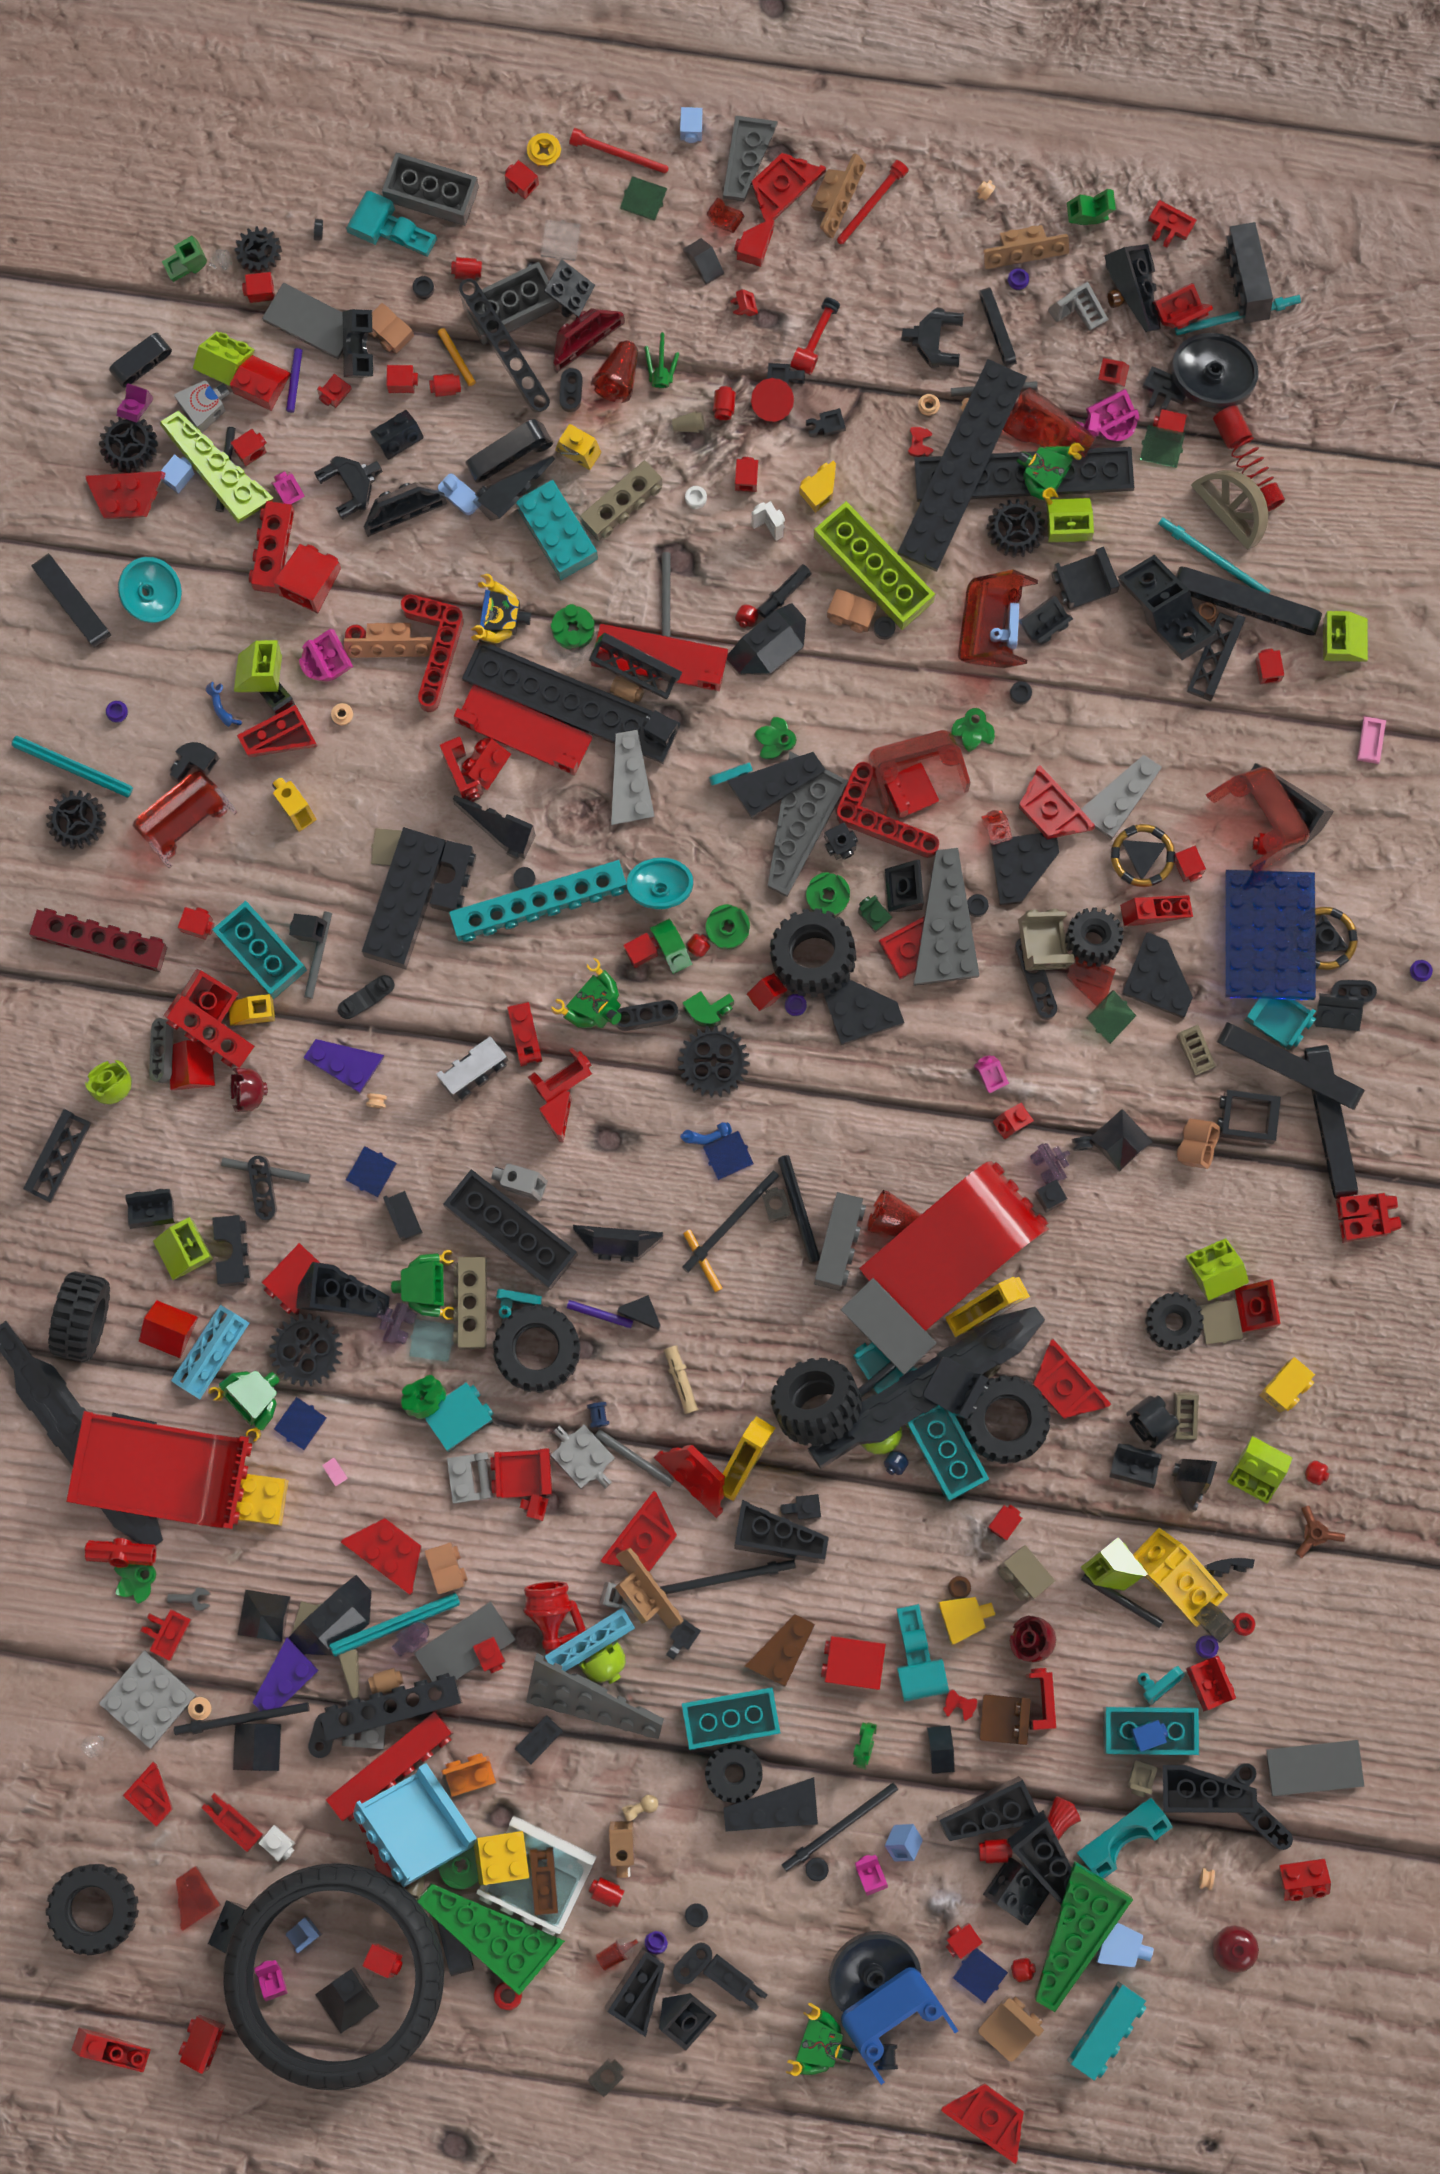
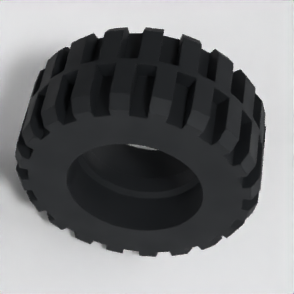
M809 908L803 909L801 914L797 915V912L790 914L791 919L782 920L780 922L781 929H775L773 933L774 939H771L770 956L775 974L783 985L786 984L789 991L793 993L797 990L799 996L805 997L807 993L811 995V998H818L820 993H824V996L831 994L830 990L832 989L838 991L842 988V981L844 983L848 982L850 972H854L855 943L849 926H845L842 918H835L834 913L830 911L824 914L822 909L815 908V912H809ZM811 938L824 939L834 947L831 959L824 965L816 968L802 967L794 962L792 956L795 948L801 942Z
M77 1271L71 1272L65 1277L54 1304L49 1328L48 1348L54 1356L80 1362L92 1359L99 1345L109 1308L110 1284L105 1278Z
M543 1304L523 1306L522 1309L512 1311L509 1317H505L500 1328L496 1330L495 1341H493L494 1359L502 1375L513 1386L527 1392L543 1393L546 1390H554L560 1384H564L568 1381L569 1376L575 1372L581 1350L578 1334L567 1316L557 1311L556 1308L546 1307ZM544 1328L550 1331L558 1342L557 1357L551 1365L544 1369H529L522 1365L517 1358V1340L528 1329Z
M810 1358L807 1359V1362L802 1363L800 1361L792 1369L789 1367L785 1370V1375H781L776 1381L777 1385L773 1387L771 1405L782 1432L790 1440L799 1442L802 1445L808 1446V1443H810L812 1446H820V1443L829 1444L832 1443L831 1440L837 1438L838 1440L842 1438L843 1433L849 1432L853 1428L852 1424H856L862 1410V1398L851 1372H849L845 1365L839 1364L838 1361L832 1359L828 1361L827 1358H819V1360ZM823 1394L832 1395L826 1403L819 1407L801 1409L805 1402L815 1396Z
M1007 1375L988 1379L986 1383L988 1384L987 1390L983 1396H979L975 1403L977 1408L971 1417L968 1416L967 1419L962 1418L964 1433L971 1446L976 1450V1453L987 1458L986 1460L991 1462L995 1461L999 1462V1464L1017 1463L1029 1458L1044 1443L1050 1429L1051 1415L1050 1411H1048L1046 1399L1042 1397V1392L1038 1388L1036 1389L1031 1385V1382L1028 1380L1024 1381L1020 1377H1007ZM999 1399L1015 1400L1023 1406L1027 1413L1028 1423L1026 1430L1015 1440L1002 1441L996 1439L987 1430L985 1424L986 1411L993 1402Z
M105 1864L79 1866L62 1875L61 1879L52 1887L53 1891L47 1898V1902H49V1906L46 1908V1916H49L47 1925L49 1929L53 1930L54 1935L52 1936L55 1940L60 1941L65 1949H71L79 1955L87 1954V1956L113 1950L129 1937L130 1931H133L136 1925L134 1923L135 1919L139 1914V1910H137L138 1896L135 1897V1888L133 1884H129L127 1881L128 1877L123 1873L120 1874L116 1868L107 1867ZM88 1887L103 1889L108 1893L113 1902L114 1910L110 1923L102 1930L96 1932L81 1929L72 1916L73 1899L81 1890Z

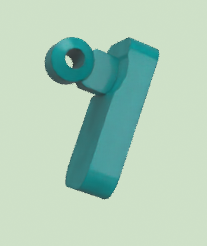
M748 762L709 776L708 779L710 785L713 786L748 774L753 769L751 763Z
M497 1289L496 1299L501 1300L499 1315L502 1319L511 1315L513 1303L530 1306L542 1304V1296Z
M1176 1666L1156 1684L1147 1673H1140L1137 1680L1139 1685L1146 1691L1143 1694L1144 1699L1149 1705H1152L1179 1683L1185 1674L1179 1666Z

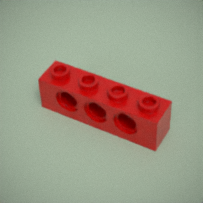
M266 501L265 508L262 507L260 520L263 522L262 527L258 528L256 540L259 541L258 549L253 551V562H255L254 570H250L249 583H251L255 591L278 594L274 581L286 562L295 513L292 504ZM273 523L280 524L276 530L269 529ZM269 544L276 545L275 549L271 551L266 550V547ZM264 565H272L271 570L262 571Z
M180 994L176 996L163 1015L168 1019L166 1024L175 1030H178L180 1027L186 1031L184 1036L194 1043L199 1040L205 1044L203 1046L204 1050L213 1056L215 1053L223 1057L221 1061L230 1068L233 1065L240 1068L255 1047ZM193 1014L195 1018L194 1023L186 1026L184 1023L185 1017ZM211 1027L213 1034L210 1038L205 1039L203 1037V1030ZM224 1040H230L231 1047L227 1051H222L221 1043Z

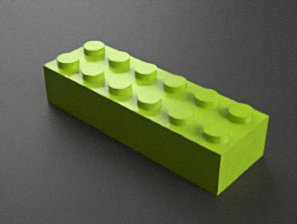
M847 501L814 529V538L901 630L934 603L936 594Z

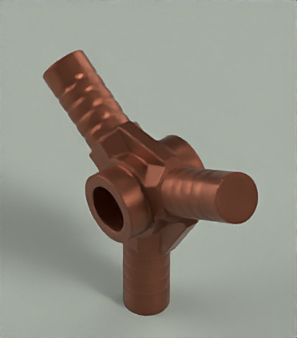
M1310 1505L1301 1508L1307 1525H1305L1304 1531L1305 1541L1295 1552L1297 1556L1303 1558L1312 1545L1317 1546L1327 1542V1540L1345 1541V1533L1328 1531L1325 1525L1315 1520Z

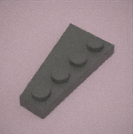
M735 115L723 199L745 201L752 185V180L756 176L777 128L778 121Z

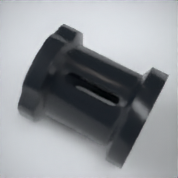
M882 2044L884 2052L879 2059L880 2064L877 2065V2069H898L895 2053L897 2044Z

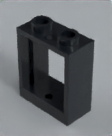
M1227 1090L1224 1096H1220L1219 1109H1223L1222 1118L1218 1117L1217 1125L1220 1126V1137L1274 1144L1277 1137L1281 1097ZM1232 1098L1268 1103L1265 1134L1229 1129Z

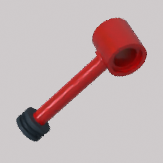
M829 297L824 299L821 305L824 311L808 345L804 349L800 347L796 349L790 364L791 368L805 371V374L808 375L812 374L819 355L814 354V350L831 314H837L840 303Z

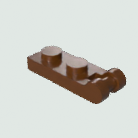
M546 1847V1850L530 1849L535 1915L558 1913L554 1848ZM547 1859V1866L539 1867L538 1860Z

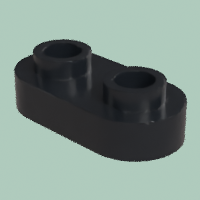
M568 368L561 375L559 400L560 406L567 412L578 410L582 401L583 378L581 372L575 368ZM570 379L576 380L574 384H570L568 381ZM569 399H572V400L575 401L573 404H568V403H567V401H568Z
M1340 980L1331 989L1332 995H1339L1338 990L1343 989L1346 992L1345 996L1364 998V1004L1370 1003L1377 994L1376 986L1368 980ZM1361 990H1366L1368 996H1362Z
M319 1714L313 1726L308 1749L312 1756L324 1758L330 1754L334 1740L326 1741ZM318 1742H322L324 1745L321 1751L316 1749Z
M699 1942L689 1949L674 1967L673 1975L677 1982L689 1984L703 1971L712 1960L713 1954L710 1946ZM698 1950L705 1952L704 1958L699 1959L696 1953ZM686 1967L689 1969L690 1973L688 1976L681 1974L682 1968Z

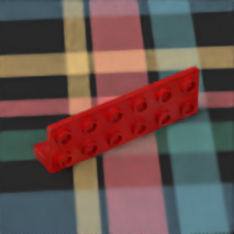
M600 624L597 640L603 633H607L681 671L682 675L675 683L720 692L728 655L727 648ZM600 647L596 657L603 661L609 660L608 651ZM616 660L620 670L626 671L630 669L626 660ZM591 662V666H593V667H598V668H603V667H601V666H599V665H597V664ZM642 668L635 670L637 675L648 677L646 670Z
M476 685L472 686L462 709L457 708L454 714L455 723L574 776L593 739L590 734Z

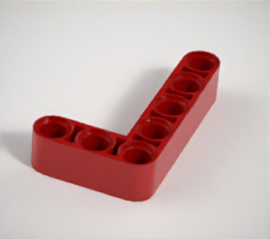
M409 594L401 600L404 616L410 620L438 627L418 694L421 708L426 712H433L440 704L464 619L462 611L457 606ZM411 603L417 605L412 611L406 609L407 605ZM431 609L438 611L435 616L427 615V612ZM451 615L459 616L455 622L448 621V618ZM445 635L453 637L450 642H443L442 638ZM440 655L447 657L442 663L435 661ZM432 676H439L441 678L437 683L429 681ZM427 696L434 697V701L430 704L423 702Z
M867 762L856 764L837 809L836 817L839 824L845 823L850 829L922 857H934L939 848L937 836L862 807L872 781L873 768ZM860 770H865L868 772L869 776L866 778H860L857 775V772ZM857 790L861 795L858 798H852L849 792ZM849 810L853 815L850 818H844L841 812ZM864 818H870L873 824L865 826L861 821ZM884 826H891L894 831L891 834H885L882 828ZM905 834H911L914 840L906 842L902 837ZM925 842H932L935 848L933 850H926L923 844Z

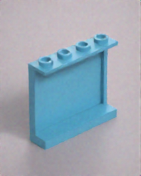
M427 1763L418 1767L416 1774L368 1801L361 1803L359 1800L356 1802L353 1811L356 1822L359 1825H363L368 1840L376 1845L380 1858L384 1863H388L392 1869L393 1878L397 1882L400 1881L403 1887L471 1849L477 1839Z

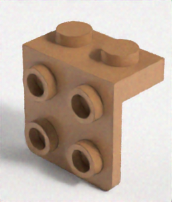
M1006 1996L979 2027L978 2032L1008 2061L1012 2062L1035 2036L1039 2037L1044 2029L1040 2026L1043 2022L1034 2013L1029 2016L1023 2010L1025 2005L1016 1997L1011 1999Z

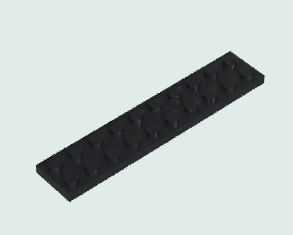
M987 359L897 553L898 555L931 570L938 571L1027 380V376Z
M1132 447L1092 448L1078 451L1077 453L1082 456L1081 459L1076 460L1073 456L1070 457L1073 459L1071 467L1056 493L1057 495L1134 491ZM1037 451L1026 452V453H1028V454H1030V455H1032V456L1034 457V455H1035V453H1036ZM1021 452L993 453L971 499L1031 496L1023 479L1026 467L1017 463ZM942 456L914 458L917 502L922 501Z
M479 640L462 677V681L486 689L615 744L617 733L638 730L642 755L661 764H664L681 726L680 722L675 721L678 723V730L668 746L665 747L644 734V726L642 724L647 715H652L653 711L482 640Z

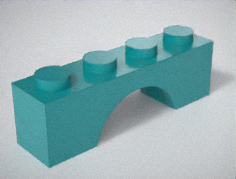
M1149 1798L1092 1842L1085 1845L1077 1854L1088 1870L1104 1879L1117 1869V1856L1124 1845L1138 1838H1148L1155 1841L1173 1828V1826L1155 1801Z

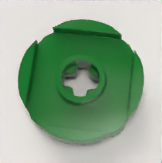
M574 604L567 605L559 610L552 619L551 630L553 638L558 645L565 649L585 647L594 637L595 623L592 615L582 607ZM577 624V631H568V625Z
M828 872L820 873L810 881L806 891V901L813 912H815V908L822 909L824 914L830 911L837 916L849 904L850 888L842 876ZM827 889L828 892H834L831 900L822 897L824 896V890Z
M724 904L713 909L707 918L706 934L709 940L719 949L737 948L749 936L750 921L747 914L740 908ZM728 921L729 924L734 925L731 928V932L722 930L724 922Z
M427 1375L412 1384L406 1385L402 1389L401 1405L408 1416H415L417 1419L426 1418L440 1408L438 1404L441 1400L444 1402L446 1390L433 1375Z
M863 1722L859 1733L860 1744H856L853 1753V1765H856L857 1768L866 1770V1765L869 1763L874 1746V1738L872 1737L877 1732V1724Z
M474 1846L438 1867L440 1876L448 1886L455 1889H465L479 1881ZM465 1859V1864L468 1865L467 1870L463 1869L461 1872H458L455 1862Z

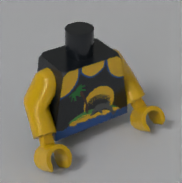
M483 574L480 576L486 580V584L479 582L478 587H488V590H485L480 625L471 628L478 635L471 636V639L477 641L481 638L483 641L497 644L509 639L511 635H516L518 624L530 625L532 612L520 611V601L516 595L505 586L493 581L491 575Z

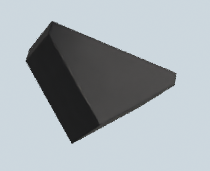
M702 238L683 248L684 253L705 284L724 274L713 247Z
M280 682L278 692H259L275 715L295 705L293 698Z
M649 1295L622 1305L617 1310L618 1314L658 1331L661 1328Z
M950 1725L927 1727L932 1774L955 1772L954 1746Z

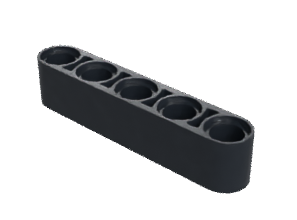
M49 553L31 565L93 648L112 636Z

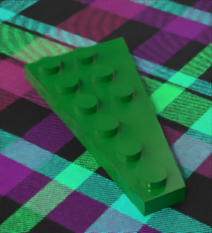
M1075 1861L1034 1997L1036 2002L1053 2012H1056L1133 1901L1131 1895Z
M430 1884L417 1899L418 1903L427 1913L517 1995L523 1992L565 1942L560 1938L434 1884Z

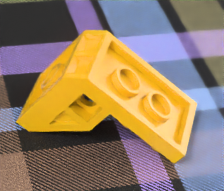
M1158 1528L1133 1554L1147 1572V1575L1144 1577L1158 1590L1167 1595L1195 1627H1198L1228 1596L1198 1559L1181 1542L1161 1528Z

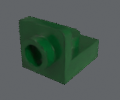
M876 895L872 898L867 896L859 903L858 914L875 933L892 919V916L881 905Z

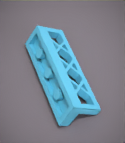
M220 1305L171 1381L198 1399H201L249 1325V1322ZM226 1313L227 1316L224 1321L219 1324L220 1319ZM213 1334L211 1341L207 1343V1339ZM199 1353H201V1356H200L199 1359L195 1362L196 1356H197ZM188 1372V1376L186 1377L184 1382H180L185 1373Z
M621 1608L544 1657L551 1665L557 1663L563 1666L562 1670L566 1672L632 1631L635 1627L625 1610Z

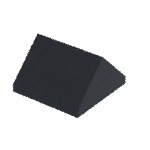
M917 859L886 868L885 880L888 912L922 910L924 899L920 860Z
M242 1723L235 1725L233 1770L280 1771L281 1724Z

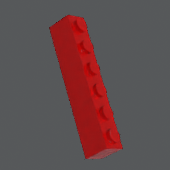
M437 1711L433 1712L325 1800L342 1822L347 1819L351 1822L355 1819L353 1811L356 1802L360 1800L361 1803H364L378 1795L381 1791L396 1785L395 1780L401 1775L405 1778L415 1770L414 1765L421 1760L424 1763L434 1754L431 1751L438 1745L440 1748L447 1745L452 1740L449 1736L453 1732Z

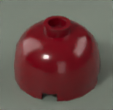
M233 1068L236 1074H231L230 1093L231 1099L235 1098L237 1104L232 1105L235 1112L253 1111L260 1106L263 1097L267 1096V1083L263 1082L261 1075L253 1069Z
M1028 1615L1020 1618L1014 1624L1013 1628L1015 1630L1013 1636L1010 1635L1009 1641L1011 1650L1017 1658L1026 1662L1036 1663L1044 1661L1053 1653L1057 1639L1056 1633L1049 1622L1040 1617Z
M1236 1925L1227 1926L1218 1932L1217 1936L1213 1939L1211 1948L1213 1958L1227 1972H1245L1253 1967L1258 1959L1259 1946L1257 1939L1252 1932L1244 1927Z

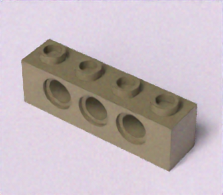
M644 460L580 515L581 524L597 541L602 537L604 539L607 538L617 524L621 525L626 522L632 511L641 509L645 505L647 498L651 495L655 496L661 491V486L663 485L662 477ZM636 485L645 487L642 491H635L633 489ZM620 499L629 501L626 505H619L617 503ZM604 513H610L612 514V517L610 519L605 520L601 518V515Z
M458 1257V1263H454V1277H458V1285H454V1299H458V1308H454V1321H458V1330H454V1344H458L459 1350L487 1349L486 1257ZM473 1275L476 1277V1283L470 1287L464 1284L465 1278ZM467 1298L476 1299L474 1308L467 1309L464 1307V1302ZM468 1320L476 1322V1328L471 1332L464 1330V1324Z

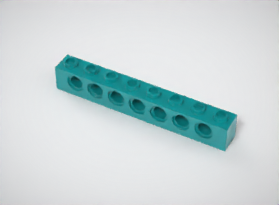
M616 860L453 910L449 913L458 941L469 942L476 939L475 936L484 934V936L495 934L497 929L500 928L512 929L523 921H527V923L540 919L539 916L546 914L554 916L561 913L560 910L569 908V910L577 909L582 906V903L588 901L590 903L603 900L604 896L611 895L615 897L622 895L624 890H627V883L620 861ZM600 879H607L609 884L601 888L597 885V882ZM584 885L588 890L584 894H578L576 888ZM558 892H564L567 895L561 901L556 900L554 897ZM542 898L545 900V904L542 907H536L533 905L534 901ZM515 905H522L524 907L523 912L519 914L514 913L512 909ZM500 911L503 913V916L499 920H493L491 918L492 913ZM473 918H480L482 920L481 924L477 927L471 926L470 921Z

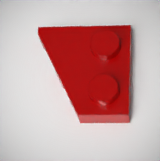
M152 1762L123 1794V1797L156 1827L173 1810L163 1779L155 1762Z

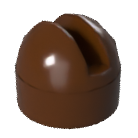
M1112 290L1107 293L1108 303L1111 308L1119 307L1125 302L1119 290Z

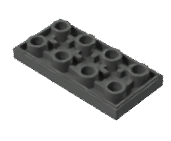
M283 282L264 314L263 321L339 359L343 352L342 312Z
M874 1278L841 1308V1311L903 1375L937 1344Z
M490 1601L414 1654L432 1682L437 1681L436 1676L449 1673L450 1677L456 1676V1680L480 1665V1661L473 1648L474 1645L495 1637L501 1651L516 1639Z
M1359 1740L1266 1749L1272 1796L1364 1787Z

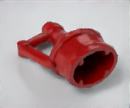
M542 1582L524 1588L526 1603L523 1612L541 1630L544 1638L542 1647L546 1655L586 1631L576 1602L569 1600L567 1594L569 1587L566 1582ZM570 1611L576 1631L558 1638L560 1625Z

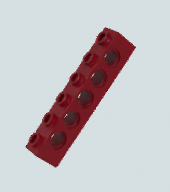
M44 908V911L36 910L29 933L35 940L161 972L168 949L166 944L163 943V939L150 936V939L141 937L142 934L135 931H129V933L121 932L119 927L108 925L107 928L99 926V922L87 919L86 922L79 921L77 916L65 914L64 917L57 915V911ZM54 924H62L60 931L52 932ZM83 929L82 936L79 938L73 937L75 930ZM103 934L104 940L99 944L94 943L95 937ZM119 940L126 941L122 949L115 948ZM140 946H147V951L144 954H137V949Z

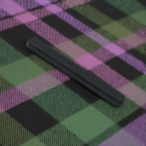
M784 1155L778 1158L780 1169L808 1262L815 1263L820 1260L819 1252L790 1156Z

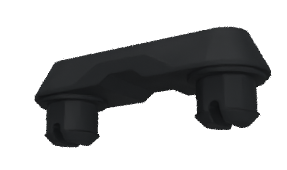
M388 975L379 976L361 990L344 999L338 1005V1014L344 1019H351L369 1009L393 991L395 987L394 980Z

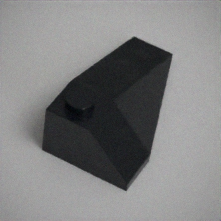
M1149 245L1123 247L1104 255L1106 268L1111 279L1144 331L1150 332L1161 329L1160 318L1153 303L1155 301L1154 292L1157 291L1155 283H1152V273L1155 272V267Z
M553 456L546 457L487 487L482 486L474 494L476 498L472 502L489 520L500 519L519 500L517 494L521 495L527 491L532 484L530 481L532 479L536 480L541 476L555 458Z
M1258 763L1254 764L1244 780L1258 802H1261L1265 807L1269 817L1278 825L1282 835L1301 849L1323 830L1334 812L1316 798Z
M454 795V805L500 847L507 851L506 854L515 859L519 857L526 858L536 836L532 824L508 814L504 818L492 808L484 811L479 804Z
M312 1262L298 1285L296 1308L388 1319L390 1296L370 1285L360 1282L356 1277L346 1274L335 1265Z
M1181 1459L1179 1463L1174 1464L1171 1476L1175 1477L1174 1484L1189 1511L1194 1512L1197 1510L1199 1505L1197 1502L1201 1503L1203 1495L1208 1491L1216 1469V1461Z
M1163 1765L1164 1813H1257L1256 1788L1187 1765Z

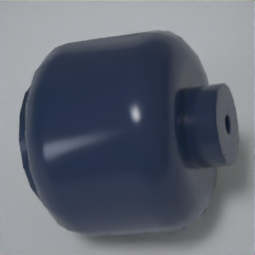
M891 1451L884 1460V1466L890 1475H902L909 1465L907 1457L899 1451Z

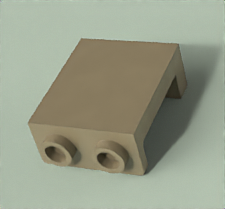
M1033 909L1026 911L1018 919L1025 970L1067 969L1075 963L1074 954H1068L1066 949L1067 945L1065 943L1063 919L1067 917L1066 911L1059 912L1058 909H1050L1045 912H1038V910Z

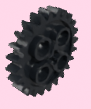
M715 1025L713 1031H710L709 1027L706 1026L705 1033L697 1029V1037L689 1034L691 1042L683 1041L687 1048L679 1049V1052L684 1056L678 1057V1062L684 1064L678 1067V1071H685L681 1075V1079H689L686 1082V1086L688 1087L693 1084L694 1093L701 1089L702 1097L706 1092H709L710 1098H713L714 1092H717L718 1096L722 1098V1091L725 1090L730 1095V1087L738 1090L736 1082L744 1083L741 1075H748V1071L744 1067L750 1066V1062L744 1061V1059L749 1057V1053L742 1052L747 1046L746 1044L739 1045L742 1038L734 1039V1031L728 1035L726 1034V1027L721 1032H718L717 1025ZM705 1045L709 1047L710 1051L706 1055H700L697 1052L698 1047ZM723 1047H729L732 1053L725 1057L719 1051ZM712 1057H716L718 1061L716 1066H711V1062L696 1063L694 1059L711 1061ZM728 1061H733V1062H734L733 1065H729V1064H726V1063H719V1062H728ZM700 1067L708 1070V1074L704 1077L697 1076L695 1072ZM724 1068L728 1069L731 1073L725 1079L718 1075L719 1070Z
M311 1313L308 1314L307 1319H304L303 1315L299 1314V1320L297 1321L291 1316V1324L283 1321L282 1323L285 1328L283 1330L276 1328L279 1336L271 1337L276 1341V1344L269 1345L271 1349L275 1350L274 1353L269 1355L271 1358H276L272 1366H280L276 1373L279 1375L285 1372L283 1377L285 1381L292 1377V1385H295L298 1380L301 1387H304L306 1381H308L311 1387L314 1385V1380L322 1384L321 1377L324 1376L330 1379L328 1372H337L333 1365L341 1364L336 1359L337 1356L343 1355L341 1351L337 1350V1348L343 1346V1343L336 1342L341 1336L340 1334L333 1335L332 1333L336 1329L335 1326L327 1328L329 1321L325 1320L321 1323V1316L319 1315L313 1320ZM302 1329H308L310 1332L306 1340H300L298 1337ZM315 1334H319V1337L311 1344ZM320 1342H326L328 1345L325 1353H318L316 1350ZM310 1345L309 1349L311 1350V1353L309 1355L305 1353L302 1356V1347H308ZM294 1347L296 1355L291 1359H287L285 1357L286 1349ZM302 1356L297 1367H294V1363ZM308 1360H312L314 1362L313 1370L305 1372L303 1364Z

